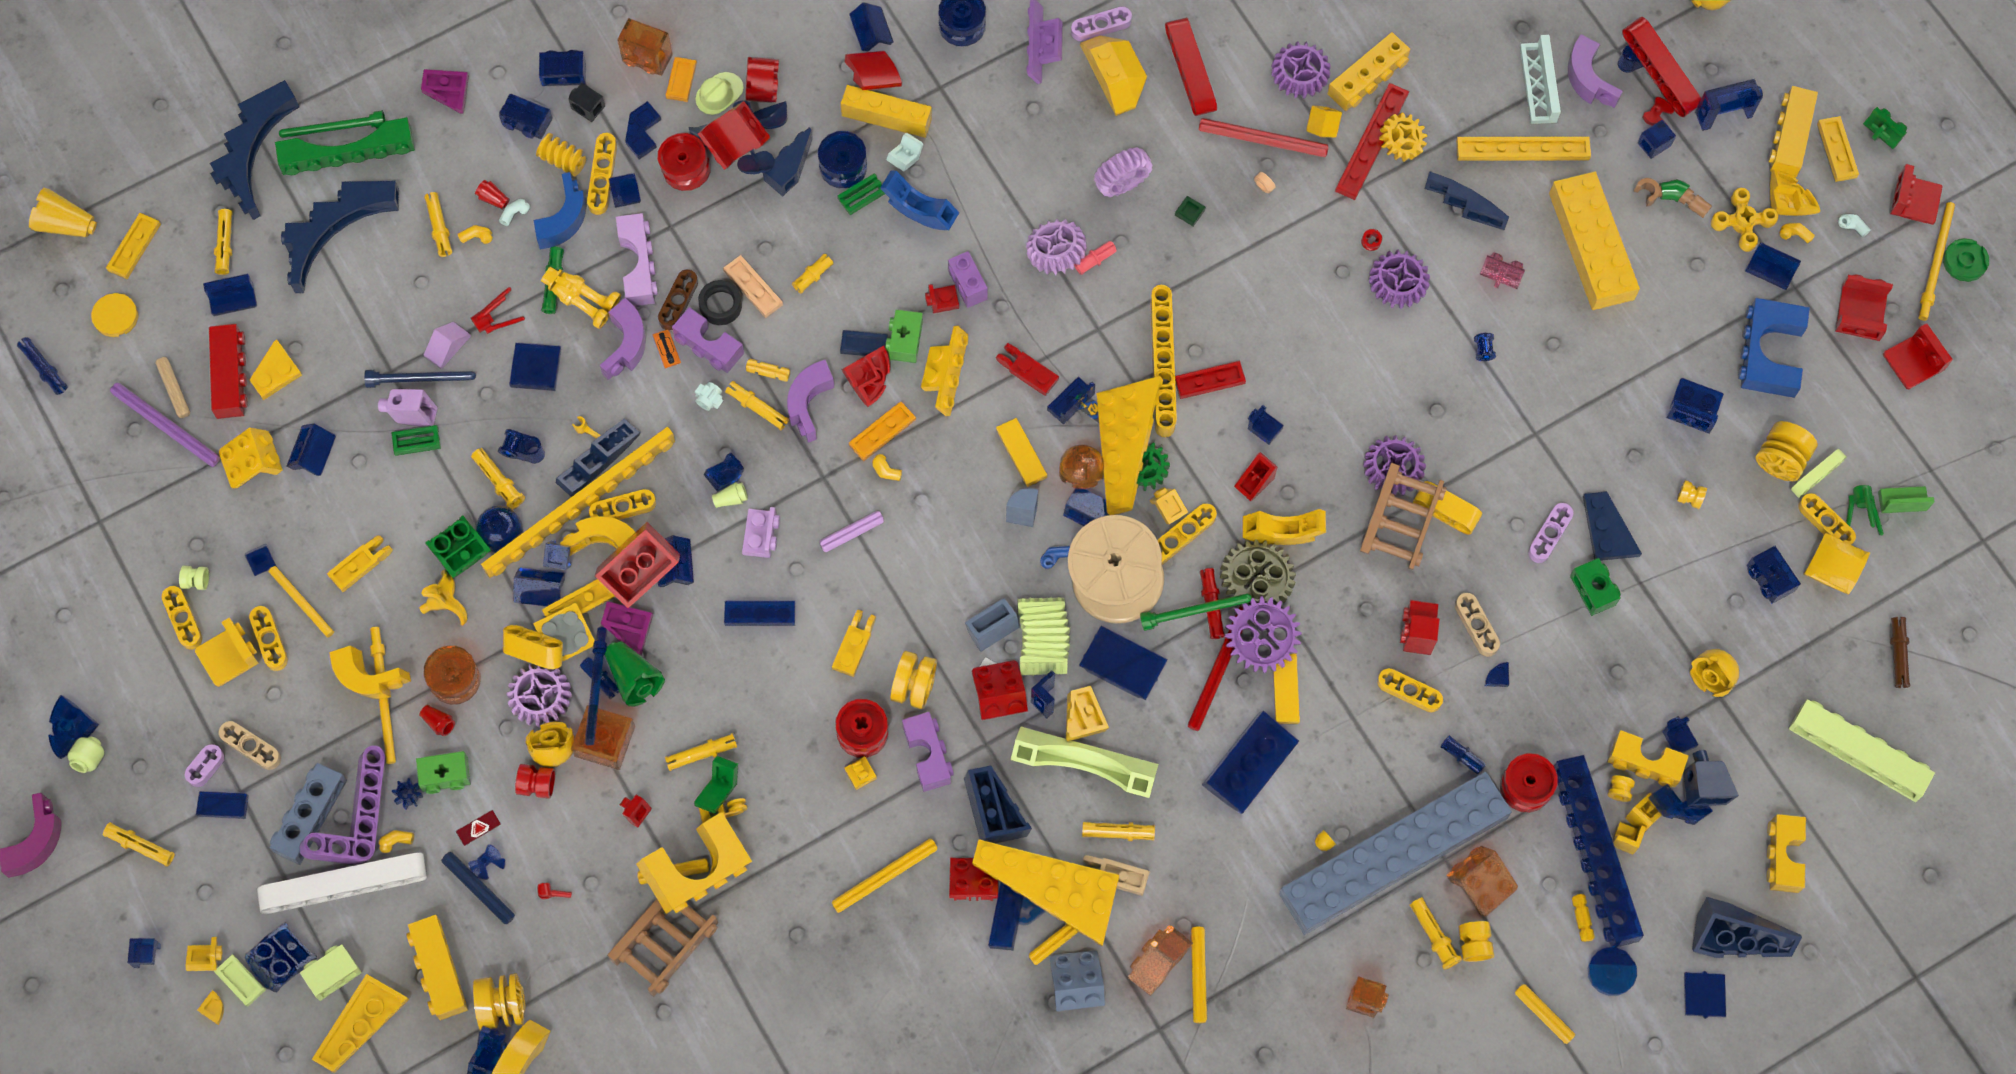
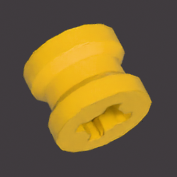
M1612 776L1610 781L1612 788L1608 790V797L1621 802H1630L1632 799L1630 792L1635 786V781L1625 776Z

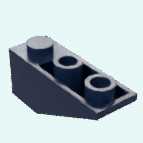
M810 127L804 132L798 133L789 146L783 147L779 155L774 159L775 163L772 170L763 173L764 181L782 197L800 179L813 140Z

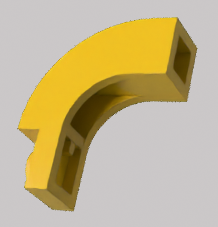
M1322 509L1290 517L1274 516L1262 511L1243 516V538L1253 542L1256 539L1262 544L1264 541H1267L1269 545L1304 544L1315 541V536L1326 533V511Z
M603 516L590 517L575 523L578 532L566 535L563 541L560 542V545L567 558L593 543H607L618 549L635 531L626 523L615 518Z
M353 646L329 652L331 665L338 680L346 688L372 699L390 698V689H399L403 687V684L411 682L410 673L401 668L369 675L364 667L362 651Z
M529 1019L512 1038L498 1060L492 1074H524L531 1062L543 1051L551 1031Z

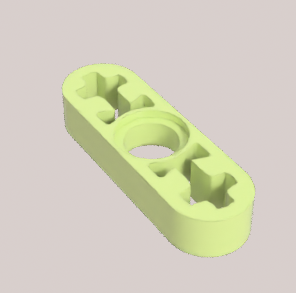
M1837 449L1798 481L1791 491L1798 498L1802 497L1836 469L1847 456L1840 449Z

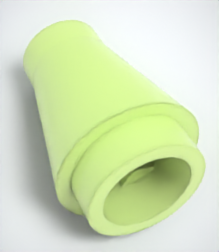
M735 482L720 492L713 494L712 499L715 507L718 508L743 504V501L748 500V496L743 483L737 484Z

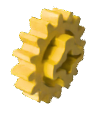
M1402 112L1398 116L1396 114L1392 115L1390 119L1388 118L1383 123L1384 126L1380 131L1384 134L1379 137V140L1385 142L1381 146L1382 148L1389 149L1387 155L1393 153L1395 160L1401 157L1402 161L1405 162L1407 159L1413 160L1423 152L1422 148L1427 145L1423 140L1427 137V134L1422 133V130L1425 128L1424 126H1418L1419 119L1413 121L1412 114L1405 118V114Z

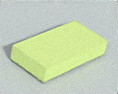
M233 954L214 971L247 1007L266 991Z

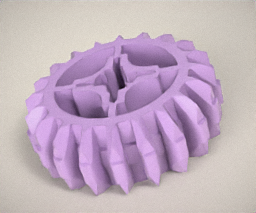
M1138 147L1129 148L1126 151L1122 150L1121 153L1115 154V156L1102 163V166L1097 169L1094 175L1095 185L1104 196L1113 197L1114 195L1124 194L1134 187H1138V184L1144 182V179L1149 176L1153 166L1151 159L1143 149Z
M1056 219L1054 223H1051L1048 220L1046 225L1039 224V230L1033 229V235L1028 236V242L1026 243L1027 256L1033 267H1037L1039 272L1044 270L1048 275L1053 271L1057 275L1058 271H1062L1065 274L1066 269L1070 268L1073 270L1074 264L1080 265V259L1085 258V251H1087L1086 238L1080 227H1076L1074 222L1068 223L1066 219L1060 222Z
M529 664V671L525 672L524 669H520L522 676L514 675L513 679L516 683H509L508 685L512 690L507 692V697L511 699L508 701V705L513 707L511 710L513 715H518V719L521 722L526 719L527 725H531L535 720L537 727H540L541 721L549 723V719L552 717L555 721H558L557 713L565 715L566 711L563 707L570 706V702L567 699L572 697L571 692L567 691L571 686L569 682H566V676L564 674L560 675L561 672L558 668L552 671V669H543V667L537 665V669H534ZM538 679L549 680L555 685H543ZM531 682V688L521 695L524 688ZM537 687L539 688L540 692H542V703H540L539 698H537L536 693H538ZM557 695L554 703L547 708L548 701ZM523 705H537L540 708V710H530L524 707Z

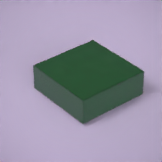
M1186 196L1176 210L1175 216L1194 227L1206 207Z

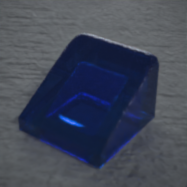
M267 544L245 553L254 576L276 566Z

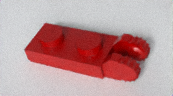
M1009 343L1004 346V349L1016 358L1014 363L1002 354L996 356V360L1007 368L1011 374L1044 396L1049 393L1059 380L1057 374L1023 351L1021 353L1018 348Z

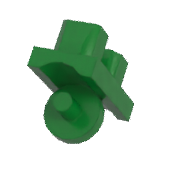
M1876 107L1863 123L1874 133L1872 136L1874 141L1880 138L1892 149L1897 147L1907 133V126L1902 122H1894L1891 119V113L1885 108L1880 110Z

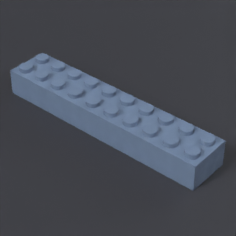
M1484 772L1283 886L1279 895L1302 933L1306 935L1507 820L1512 811L1487 772Z

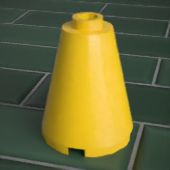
M43 188L36 198L39 202L36 208H32L29 219V228L31 230L79 237H88L89 234L93 235L97 226L94 216L50 189Z

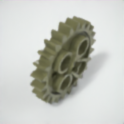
M1255 539L1254 544L1251 545L1246 540L1244 547L1238 543L1236 548H1231L1228 555L1225 556L1224 563H1222L1220 568L1222 570L1220 578L1225 579L1221 586L1229 587L1226 595L1233 594L1238 596L1248 593L1256 603H1259L1261 596H1263L1265 603L1271 597L1273 598L1274 605L1279 601L1285 603L1288 598L1287 596H1290L1293 591L1291 588H1294L1296 583L1293 581L1296 573L1291 572L1294 564H1287L1290 557H1282L1283 549L1276 552L1275 544L1269 548L1267 547V541H1264L1263 545H1259L1258 540ZM1253 559H1258L1261 563H1256ZM1268 563H1271V565L1264 570L1263 574L1259 575L1263 568ZM1237 573H1242L1246 577H1240ZM1270 574H1275L1278 578H1273ZM1253 576H1255L1256 579L1253 581L1252 585H1250L1248 588H1244L1252 581ZM1255 588L1261 589L1264 593L1257 592Z

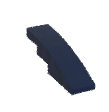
M1431 171L1429 172L1424 189L1445 195L1443 203L1464 209L1463 218L1505 230L1509 216L1491 201L1450 178Z
M625 418L591 442V447L574 460L573 466L556 477L555 483L569 496H574L612 464L637 439L640 432Z

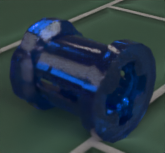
M1480 333L1474 336L1478 352L1476 360L1490 361L1496 358L1492 342L1494 334Z

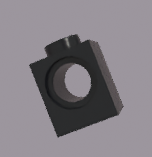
M583 83L578 88H574L568 98L571 109L590 122H593L605 108L603 96Z

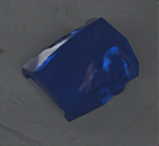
M286 922L266 935L254 948L245 954V960L251 972L267 989L276 993L290 979L303 971L307 963L317 959L316 954H311L288 929Z

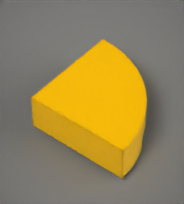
M212 990L197 1011L219 1025L224 1013L223 1002L219 995Z

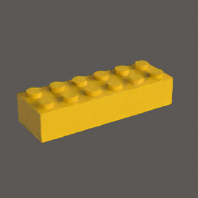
M1596 171L1554 181L1549 195L1591 309H1601L1635 300L1640 287Z

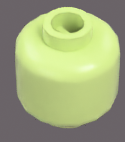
M91 736L77 739L68 752L69 765L80 773L94 771L104 757V749L101 746V742Z

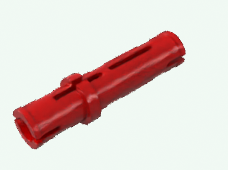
M1213 568L1199 571L1203 588L1201 596L1204 597L1205 603L1219 600L1220 590L1216 586ZM1220 609L1206 612L1210 639H1220V636L1224 638L1225 633Z

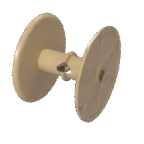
M1109 515L1089 522L1074 537L1068 553V569L1075 596L1087 613L1104 622L1127 623L1139 619L1140 613L1150 611L1156 605L1163 591L1164 571L1159 543L1147 526L1131 517Z

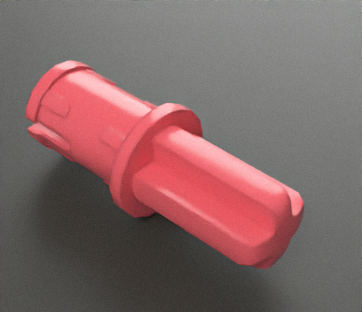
M1108 241L1096 250H1090L1085 258L1080 259V265L1074 264L1077 272L1083 275L1094 266H1100L1103 260L1117 251L1112 241Z

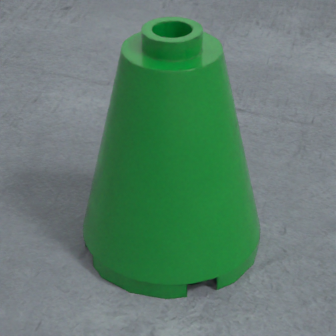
M613 642L606 648L605 658L622 700L627 706L635 707L647 702L644 698L650 694L653 697L658 694L665 683V678L661 671L624 642Z

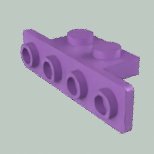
M1030 0V7L1028 8L1029 26L1027 28L1029 45L1027 46L1029 65H1027L1026 69L1028 76L1037 84L1042 83V65L1062 60V21L1059 18L1043 21L1042 5L1037 0Z

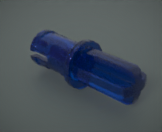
M590 657L582 661L580 668L593 680L592 684L594 686L597 685L609 699L614 698L616 695L610 688L617 694L619 690L617 685L607 676L608 672L603 671Z
M1450 735L1441 744V748L1456 758L1457 763L1462 762L1476 774L1481 773L1485 768V762L1471 753L1469 747L1465 748Z

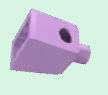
M392 389L388 399L380 398L378 402V410L380 412H387L397 423L419 427L434 425L438 407L424 390Z

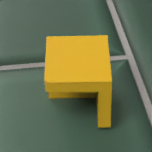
M1312 105L1306 131L1320 137L1336 138L1342 112L1327 106Z
M1620 822L1615 831L1611 846L1633 855L1640 847L1646 826L1641 825L1639 829Z

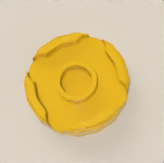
M119 293L107 294L100 298L93 306L91 312L92 322L98 332L108 337H119V335L129 333L135 327L139 317L137 307L132 299Z

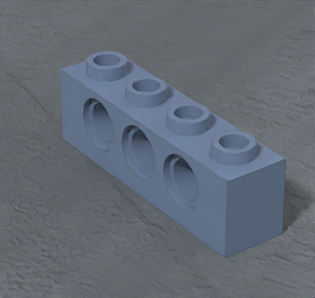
M319 763L309 770L303 789L297 791L294 797V805L291 810L284 814L280 830L276 831L270 840L271 846L269 848L275 854L301 865L304 857L300 853V844L307 835L320 831L347 782L343 774ZM319 787L324 788L321 795L313 796L315 789ZM305 809H312L308 817H301ZM300 830L298 837L294 839L289 838L292 831ZM313 841L307 842L308 848L311 847Z

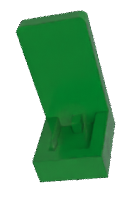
M716 756L712 761V779L696 798L694 806L711 813H716L737 785L738 763Z

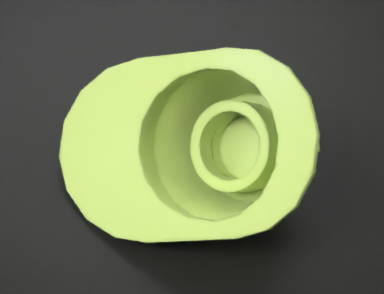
M729 72L719 73L705 80L697 91L696 105L705 114L714 115L721 113L742 95L744 89L742 80L739 76Z

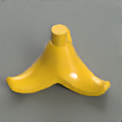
M442 570V577L438 584H431L422 590L421 594L428 598L426 603L422 604L419 609L423 614L431 610H449L459 617L460 625L463 626L467 622V612L464 606L454 598V579L446 570Z

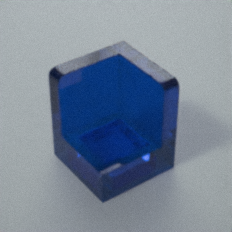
M1661 120L1642 132L1637 143L1649 158L1652 159L1671 147L1676 135Z
M635 173L608 178L615 208L641 202Z
M552 540L547 542L543 566L562 570L570 568L572 562H569L571 546L556 544V541Z
M130 938L127 963L133 968H140V965H155L156 950L161 949V944L155 938Z

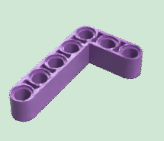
M369 746L359 757L350 837L311 833L300 844L299 849L303 857L312 860L360 865L365 864L373 856L385 754L380 747ZM366 755H374L377 763H370ZM365 777H369L373 780V787L367 786L365 784ZM361 801H368L371 804L372 809H364L361 805ZM365 824L368 826L369 833H362L358 825ZM307 842H315L318 846V850H310L307 846ZM332 844L339 845L342 848V854L334 853ZM356 848H363L366 851V857L357 855Z

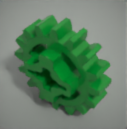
M1154 442L1147 446V450L1143 454V466L1147 460L1148 465L1142 472L1139 471L1137 479L1138 487L1142 486L1143 491L1147 490V486H1151L1154 490L1156 483L1162 485L1163 477H1168L1167 470L1170 467V463L1166 462L1168 455H1161L1163 448L1155 449Z

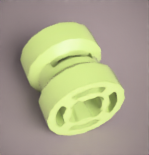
M191 566L181 567L179 574L181 589H190L191 587H196L197 590L207 589L209 583V570L207 567H198L197 569Z

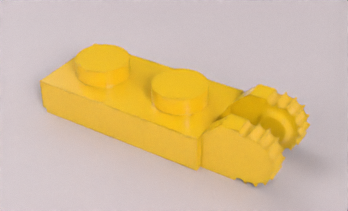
M380 535L374 537L365 545H361L327 573L328 577L342 593L392 553L393 549L389 545L374 555L371 553V551H374L383 543L384 539Z
M861 610L856 611L832 665L833 670L852 677L856 674L876 621V616L871 614L867 620L865 630L857 628L863 616V611Z

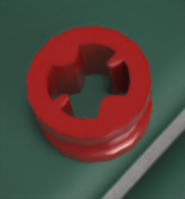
M1369 229L1363 234L1361 244L1366 250L1375 251L1381 245L1382 235L1378 230ZM1372 236L1375 237V242L1369 244V239L1366 238H1371Z

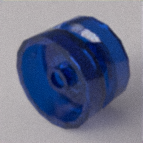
M941 0L938 11L941 36L948 43L955 46H969L979 41L986 31V6L984 1Z
M836 131L828 134L821 141L818 147L819 172L823 180L836 188H850L864 179L867 172L866 147L861 138L848 131Z

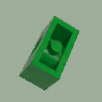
M1599 558L1574 568L1570 575L1591 616L1616 606L1621 599L1618 586L1612 583L1607 566L1604 563L1602 564ZM1592 583L1600 584L1602 589H1595Z

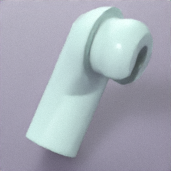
M518 199L508 204L499 222L509 226L515 213L518 211L521 214L528 212L530 209L529 203H526L524 199Z
M1843 214L1838 219L1840 227L1855 229L1861 237L1866 236L1871 231L1858 215Z

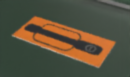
M669 330L652 334L664 367L668 368L680 364L681 361Z

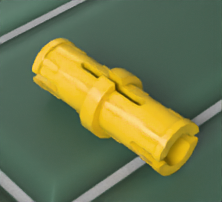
M823 254L813 265L805 268V272L792 282V286L796 291L798 290V293L802 294L814 281L820 280V276L834 264L829 256L827 257L826 254Z

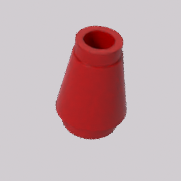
M483 180L475 191V195L478 196L479 200L502 210L510 201L492 181Z
M425 705L419 713V716L422 717L436 735L447 736L455 726V721L451 715L430 705Z

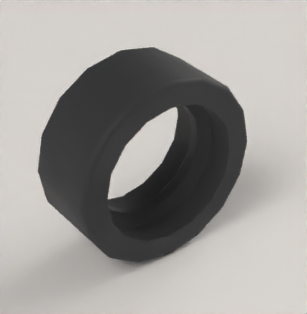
M715 280L706 284L700 291L698 297L699 309L702 316L709 323L727 325L735 321L740 315L742 309L741 295L737 287L731 282ZM719 292L730 294L733 298L732 308L724 313L711 312L707 307V300L711 295Z

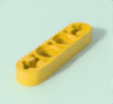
M610 133L600 134L595 143L587 197L588 208L595 215L605 213L609 205L617 151L616 139ZM609 141L610 144L607 145V153H605L603 144ZM604 159L610 162L606 168H600L597 165L600 160ZM603 179L607 183L603 188H597L594 185L595 182ZM598 194L600 195L601 204L595 207L594 204L597 202Z
M1211 504L1200 505L1157 540L1163 550L1161 552L1162 565L1215 522L1217 512L1214 506ZM1202 511L1204 513L1210 512V519L1207 517L1203 518L1200 521V527L1197 521L1202 517ZM1186 524H1191L1194 526L1195 532L1193 534H1186L1183 532L1182 527ZM1174 538L1177 540V547L1168 548L1165 545L1166 539Z

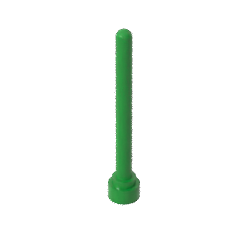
M383 110L374 111L373 114H369V117L281 129L279 136L287 138L364 126L376 127L378 129L386 119Z
M1246 593L1159 614L1151 613V611L1140 613L1142 627L1144 631L1152 630L1161 622L1249 603L1252 600V596Z

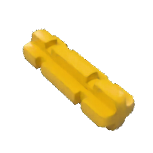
M748 359L746 364L747 372L754 374L758 372V375L773 379L778 377V380L785 382L790 377V369L778 368L777 365L762 361L757 363L758 360Z
M1585 894L1574 895L1572 902L1573 907H1576L1574 911L1578 929H1581V932H1579L1581 941H1592L1595 935L1594 930L1591 929L1592 922L1589 908L1586 907Z

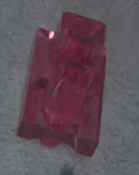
M1494 252L1491 256L1487 255L1480 275L1495 280V288H1499L1500 283L1518 289L1525 270L1523 269V263L1515 260L1509 264L1503 261L1502 255Z

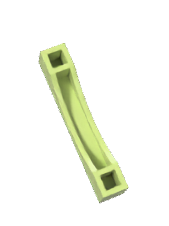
M1024 727L1019 729L1011 760L1031 766L1057 765L1085 770L1108 779L1126 792L1150 798L1159 765L1076 741L1067 742L1065 738Z

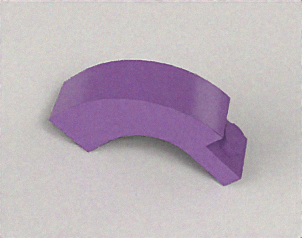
M1581 34L1574 45L1568 62L1570 83L1576 93L1589 104H1592L1596 98L1602 104L1615 108L1623 91L1601 80L1595 74L1592 68V61L1600 44Z
M626 298L609 311L611 322L621 330L624 338L621 346L600 364L601 372L608 380L613 376L619 375L624 366L632 371L640 362L645 350L646 336L642 319L637 309Z
M826 360L805 368L795 378L788 393L787 408L791 426L797 424L801 437L806 436L808 443L817 440L815 428L807 412L808 405L816 395L834 388V380Z

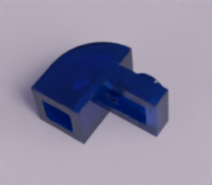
M485 1026L482 1027L478 1036L477 1049L468 1063L467 1074H492L498 1060L507 1047L508 1043L505 1042L506 1034Z

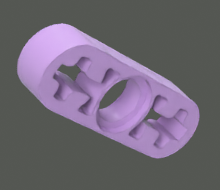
M1118 7L1077 19L1072 23L1071 35L1077 41H1085L1099 35L1102 36L1126 29L1131 24L1132 13L1126 7ZM1122 15V17L1125 18V21H1122L1121 18H1118V16ZM1098 20H1104L1108 25L1105 28H1099L1095 23ZM1081 27V29L1084 30V33H1081L1080 30H1077V28Z
M1559 503L1551 511L1529 548L1528 555L1532 561L1543 563L1550 556L1573 517V509L1568 504ZM1561 511L1566 512L1565 517L1562 518L1560 523H1556L1555 521ZM1545 529H1555L1557 532V537H1547L1545 535ZM1542 542H1544L1546 546L1543 550V553H1541L1539 556L1536 554V552L1541 546Z

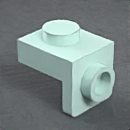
M905 133L901 143L888 153L886 160L902 171H906L919 160L923 143L910 134Z

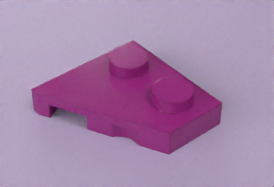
M424 69L421 91L432 99L463 114L469 79L468 72Z
M607 601L601 625L619 641L624 642L642 656L653 613L631 607L627 608L624 605Z

